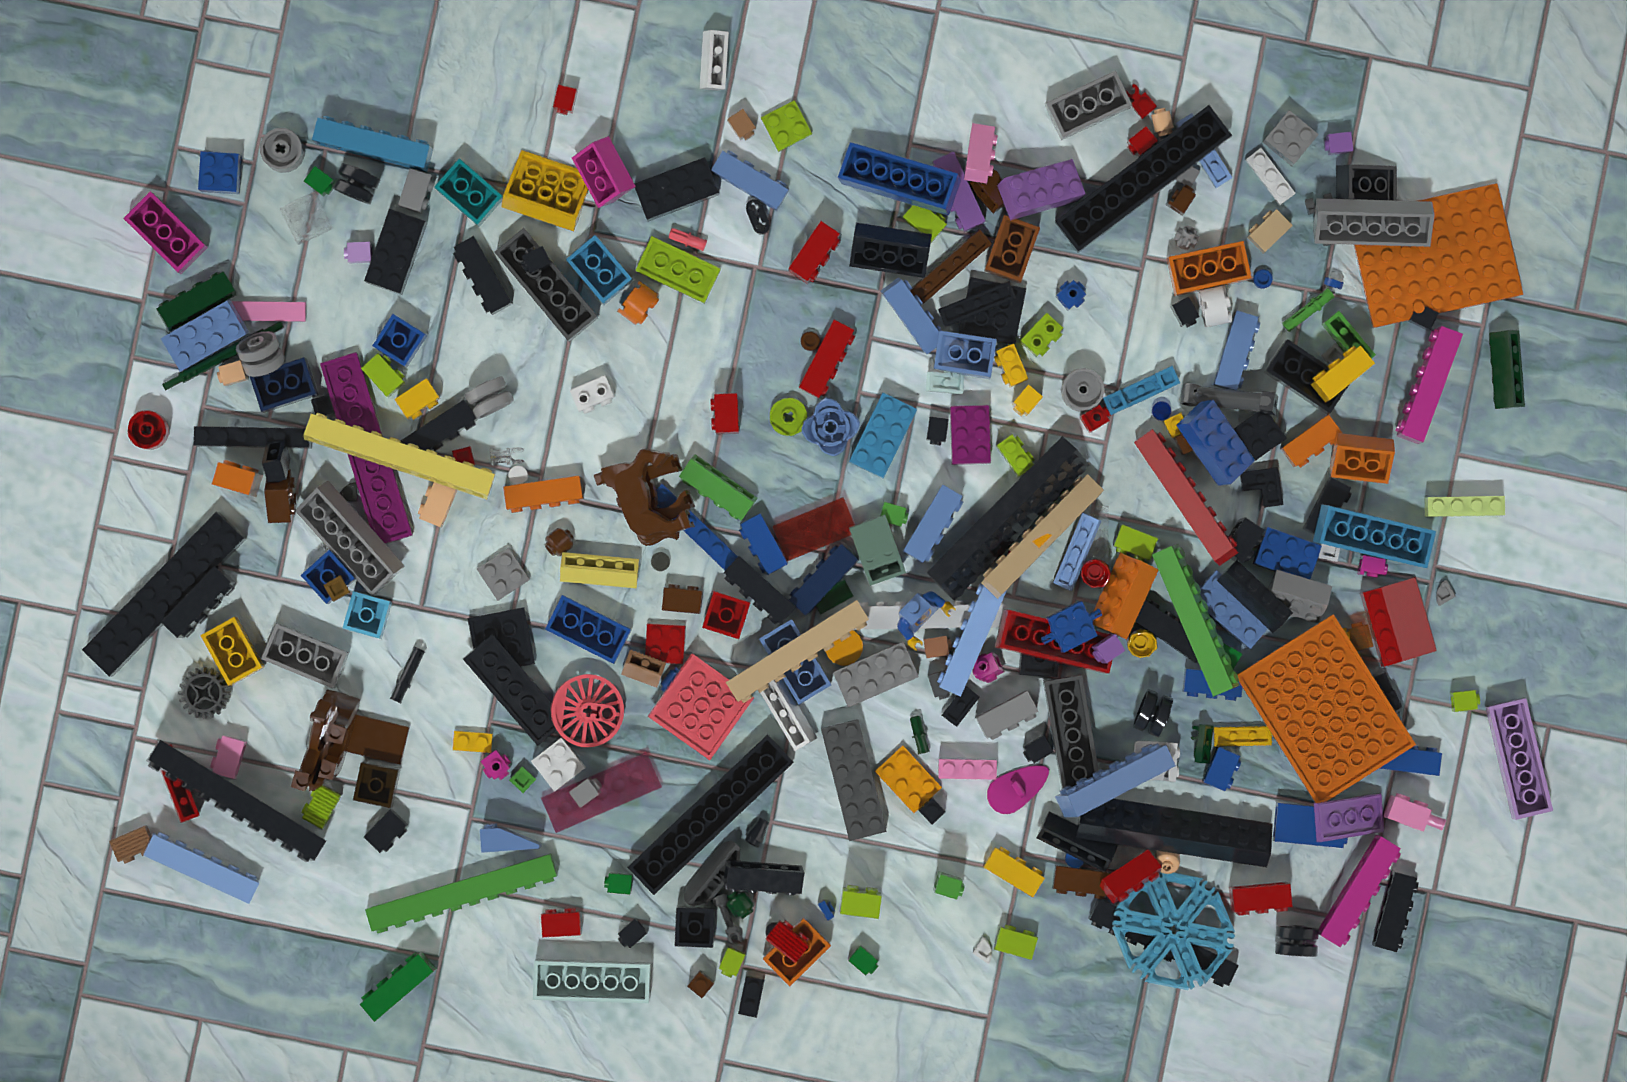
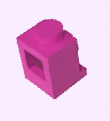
M1361 555L1357 574L1364 575V572H1367L1366 576L1378 578V575H1386L1388 570V564H1385L1386 559Z

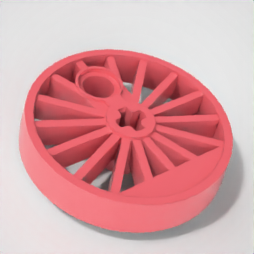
M592 674L578 675L568 679L558 688L551 703V718L556 730L566 741L579 747H596L606 743L618 732L624 717V704L617 688L607 679ZM584 678H589L587 696H585L581 681ZM593 679H597L601 682L591 698ZM576 680L579 687L581 699L570 685L572 682ZM604 684H606L610 690L597 699ZM567 688L578 703L566 696ZM612 693H614L616 697L615 701L600 704L603 700H605ZM567 701L576 707L565 706V702ZM618 704V712H616L613 705ZM588 707L592 711L591 713H588L586 716V713H584L583 710L587 709ZM605 708H609L611 711L608 718L602 716V711ZM564 710L575 711L564 715ZM617 716L616 723H612L611 721H613ZM574 717L562 727L563 719ZM598 721L613 727L612 730L607 734ZM577 722L569 737L566 736L563 732ZM592 722H594V724L597 726L600 732L604 735V737L600 740H597ZM583 723L581 741H574L573 739ZM587 724L589 725L593 740L590 743H585Z

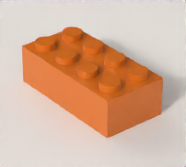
M1244 241L1167 258L1174 296L1193 293L1206 288L1244 282L1252 278Z
M1120 553L1111 571L1110 580L1104 586L1093 610L1100 609V613H1102V616L1093 620V625L1127 640L1159 570L1143 561Z

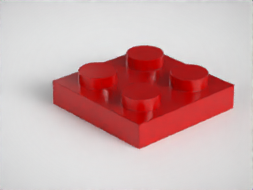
M647 624L645 655L651 656V658L654 657L662 662L665 661V663L683 664L685 626Z

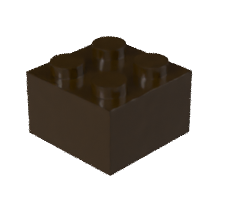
M361 762L353 801L393 808L401 770Z

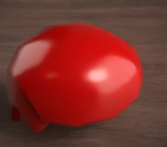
M1091 559L1083 565L1081 577L1088 586L1092 588L1104 587L1110 580L1111 572L1105 561Z

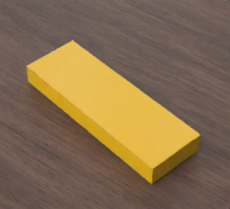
M1267 726L1213 728L1214 746L1272 745V734Z

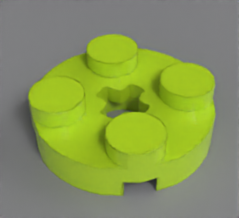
M794 398L781 399L770 410L772 428L783 436H794L800 433L804 421L807 419L805 406ZM792 412L794 420L785 422L784 413Z

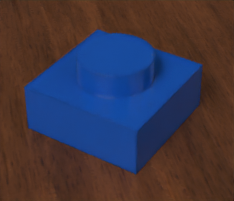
M822 900L818 903L827 921L832 919L835 909L831 902L826 903L825 900Z

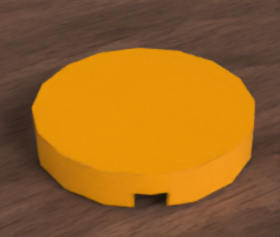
M854 630L849 632L851 634L850 637L842 642L839 638L833 642L835 646L826 651L828 658L833 663L846 666L855 663L860 658L863 651V642Z

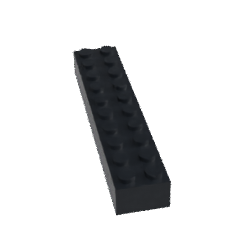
M1208 105L1057 219L1055 224L1077 253H1079L1232 137V134L1211 106Z
M1062 436L938 560L927 574L955 601L1005 552L1011 543L1018 539L1025 529L1032 525V522L1038 516L1045 512L1052 502L1059 498V495L1066 488L1072 485L1079 475L1085 472L1089 466L1087 461Z
M215 512L82 651L109 677H113L163 626L161 621L214 566L220 567L246 538L220 512Z
M767 734L627 868L655 895L788 769L794 761Z
M162 740L157 742L146 760L149 762L148 767L157 772L162 770L166 773L164 776L173 782L176 780L182 782L181 787L189 792L195 790L199 793L198 797L206 802H209V800L216 803L214 807L222 812L228 810L232 813V818L239 822L246 821L249 823L247 827L255 832L261 830L265 833V838L272 842L279 841L282 843L280 847L288 852L294 850L298 853L297 857L305 862H309V860L315 861L326 843V840Z
M1113 798L1078 817L1076 838L1267 868L1271 856L1273 823Z

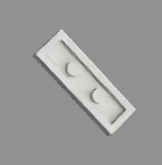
M1262 148L1245 160L1279 205L1296 194Z

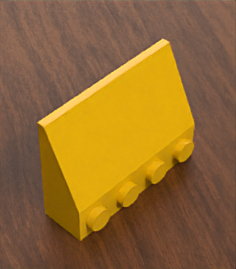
M521 150L503 194L501 207L574 231L589 190L577 168Z

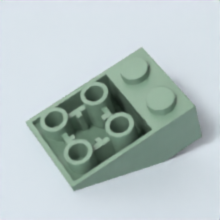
M886 515L849 527L870 586L906 573Z

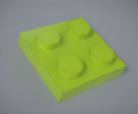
M795 100L761 117L778 152L812 135Z

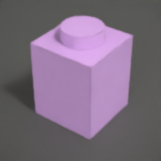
M347 243V247L344 248V258L348 259L350 264L370 263L372 259V243Z

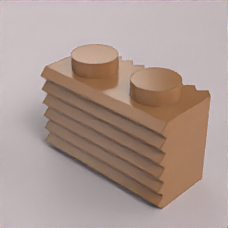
M630 650L621 675L657 688L666 663L654 657L651 658V656L648 657L647 655L640 654V652L637 653Z
M147 825L110 840L109 843L117 861H123L126 864L135 860L134 856L139 853L143 856L152 836Z

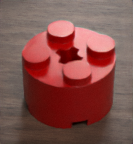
M140 411L134 414L128 423L127 431L130 441L142 449L154 450L161 447L170 434L166 419L153 411ZM146 426L152 427L150 430L151 434L145 433L147 431Z

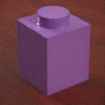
M1351 132L1328 134L1326 139H1324V150L1328 151V155L1351 153L1353 151Z
M1110 634L1092 646L1095 659L1098 662L1101 661V663H1108L1125 651L1116 634Z

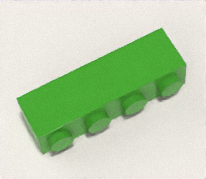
M696 454L690 459L679 475L684 484L693 486L701 496L710 498L717 507L726 509L731 517L741 521L758 499Z

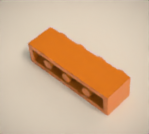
M580 476L503 486L506 509L511 510V513L522 512V508L530 507V510L542 509L541 505L549 504V507L561 506L560 502L567 501L568 505L580 503L579 500L583 499Z

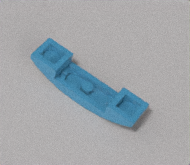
M1173 366L1103 397V400L1110 415H1113L1180 384V381Z

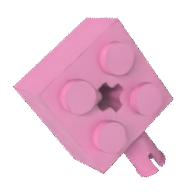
M1396 793V796L1390 795L1383 817L1423 832L1426 825L1441 831L1443 830L1446 819L1432 815V810L1427 808L1428 804L1418 800H1414V803L1409 801L1410 797Z

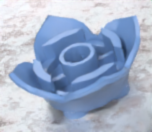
M825 398L817 404L814 414L804 421L801 432L809 442L817 444L825 454L837 456L844 451L847 441L856 435L860 422L853 413L844 411L837 401ZM829 422H832L833 425H836V429H833V433H829V430H825V427L828 426Z

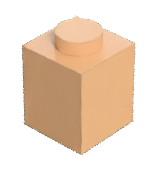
M241 360L218 367L219 372H217L219 382L223 383L224 386L248 380Z

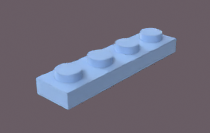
M1192 113L1178 121L1176 126L1179 128L1194 115ZM1216 150L1199 161L1215 188L1232 179L1231 174Z
M1082 513L1053 582L1054 584L1069 591L1073 590L1102 520L1087 513Z

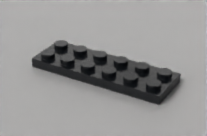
M493 634L463 657L465 663L537 746L556 731L551 718L552 702Z

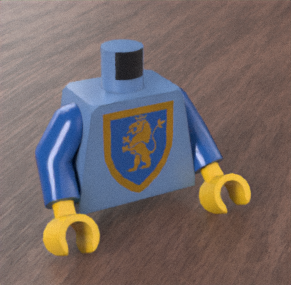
M932 591L925 594L917 593L899 612L898 630L908 640L907 644L915 651H917L915 648L916 643L923 645V642L914 636V633L939 608L948 617L951 616L948 613L950 609L956 611L949 601L945 602L943 598Z

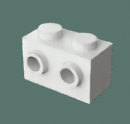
M605 375L570 390L578 411H583L584 414L595 410L594 406L598 404L605 406L612 403L611 399L615 398Z

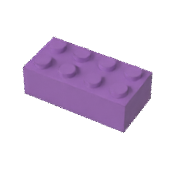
M1073 159L1005 177L997 185L1010 221L1078 202L1085 195Z

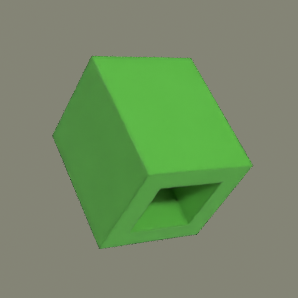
M884 502L880 516L886 515L889 524L901 527L902 523L906 524L909 513L906 512L907 508Z

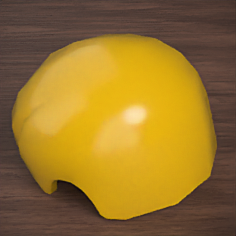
M1146 629L1136 630L1127 640L1128 650L1133 656L1138 658L1150 657L1157 650V640L1152 632Z

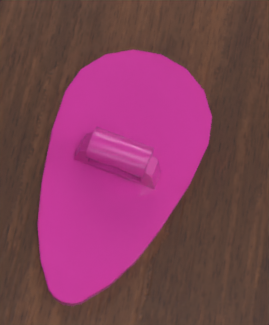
M1028 766L998 777L990 784L987 790L989 805L1001 814H1011L1018 811L1043 787L1048 778L1049 769L1045 766Z

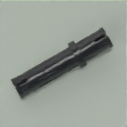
M414 646L402 675L396 681L397 685L390 699L400 704L402 703L403 697L407 689H410L411 680L426 651Z

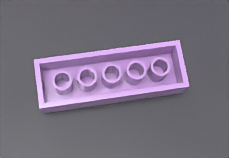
M1520 698L1486 706L1485 709L1512 819L1517 820L1553 811L1527 699Z

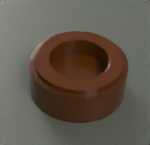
M806 332L802 335L801 346L805 350L813 351L818 348L820 339L816 333Z

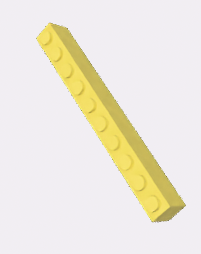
M320 413L310 415L304 432V440L486 500L488 499L495 479V474L490 469L483 467L478 469L469 462L463 461V463H460L451 456H439L433 450H420L417 445L411 443L405 445L396 438L390 437L387 439L378 432L371 431L369 433L360 426L353 425L351 427L345 425L346 423L342 420L335 419L332 421Z

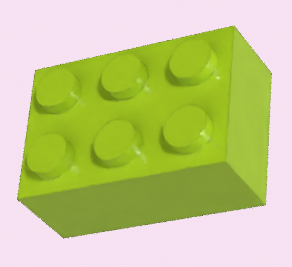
M847 885V888L842 889L840 914L879 919L881 892H878L877 888L866 887V890H859V887L856 885Z

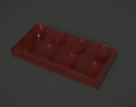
M844 497L776 524L773 526V529L788 562L851 536L849 527L855 524Z

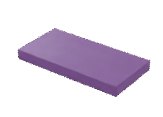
M1381 793L1314 803L1317 842L1384 832Z

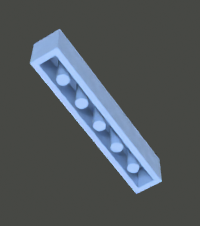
M981 583L976 591L978 598L976 602H971L968 612L971 614L968 620L964 619L960 629L963 630L961 637L957 636L952 646L955 648L953 655L949 654L945 665L948 667L945 673L941 672L937 680L940 683V688L960 697L1006 594L1005 591L997 599Z
M158 832V834L153 833L143 856L243 902L250 903L259 885V881L256 880L257 876L249 872L243 874L239 872L238 867L232 864L228 866L221 864L222 860L217 857L211 856V858L204 856L205 852L197 848L191 850L186 847V843L180 840H176V842L168 839L169 836L162 832Z

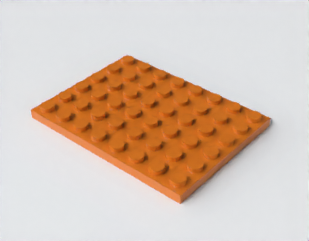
M1497 183L1419 200L1433 203L1434 222L1430 247L1354 245L1373 328L1409 321L1414 311L1422 313L1425 306L1441 314L1523 295Z
M1334 614L1237 674L1240 685L1315 803L1330 800L1416 745Z

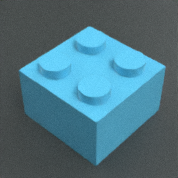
M353 591L343 629L382 639L392 602Z

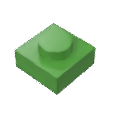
M522 766L509 781L524 793L534 783L536 778Z

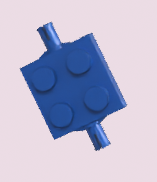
M1078 601L1046 617L1051 633L1041 637L1043 644L1045 645L1055 640L1061 652L1065 653L1096 637L1097 633L1093 627V620L1102 616L1100 609L1088 613L1083 602Z

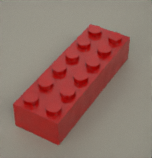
M1003 610L995 648L1103 674H1110L1112 660L1108 663L1098 662L1093 655L1094 650L1092 646L1110 634L1096 631V637L1063 653L1055 640L1045 645L1042 642L1043 640H1041V637L1051 633L1047 619L1012 610Z

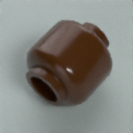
M557 528L546 536V543L544 545L552 556H562V552H567L573 547L572 539L574 537L569 530L566 529L564 531L561 528Z

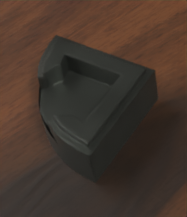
M356 482L348 484L341 490L340 494L346 501H358Z

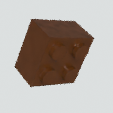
M291 469L288 470L286 480L267 482L266 479L264 493L268 523H290L292 515L296 514L297 493H294L295 477L291 476Z

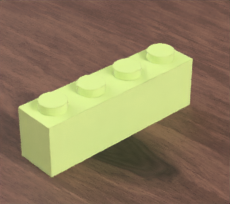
M1505 496L1424 498L1425 517L1505 515Z

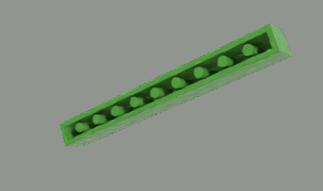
M548 854L365 909L371 932L377 931L378 934L388 931V927L392 925L399 928L407 925L406 921L414 920V923L425 920V916L432 914V917L444 914L443 910L449 908L452 912L462 909L461 905L469 903V906L481 903L480 899L486 897L489 901L499 898L498 894L506 892V895L517 892V888L523 886L526 890L536 887L535 883L543 881V884L554 881L553 877L558 875L552 855Z

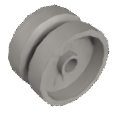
M275 128L262 138L260 154L263 161L270 168L280 173H286L297 169L302 164L305 156V147L302 140L293 131L286 128ZM285 148V153L282 154L280 149Z
M267 331L252 334L240 341L236 346L237 354L242 361V367L248 376L256 377L269 374L281 367L285 361L283 352L279 348L278 339L273 332Z
M1086 368L1076 369L1069 373L1062 383V399L1072 410L1078 412L1089 411L1096 407L1103 399L1104 383L1101 377L1093 370ZM1084 386L1086 393H1081L1079 389Z
M502 376L486 381L465 394L469 404L481 402L473 409L476 419L488 416L514 402L510 392L505 391L498 394L506 387Z

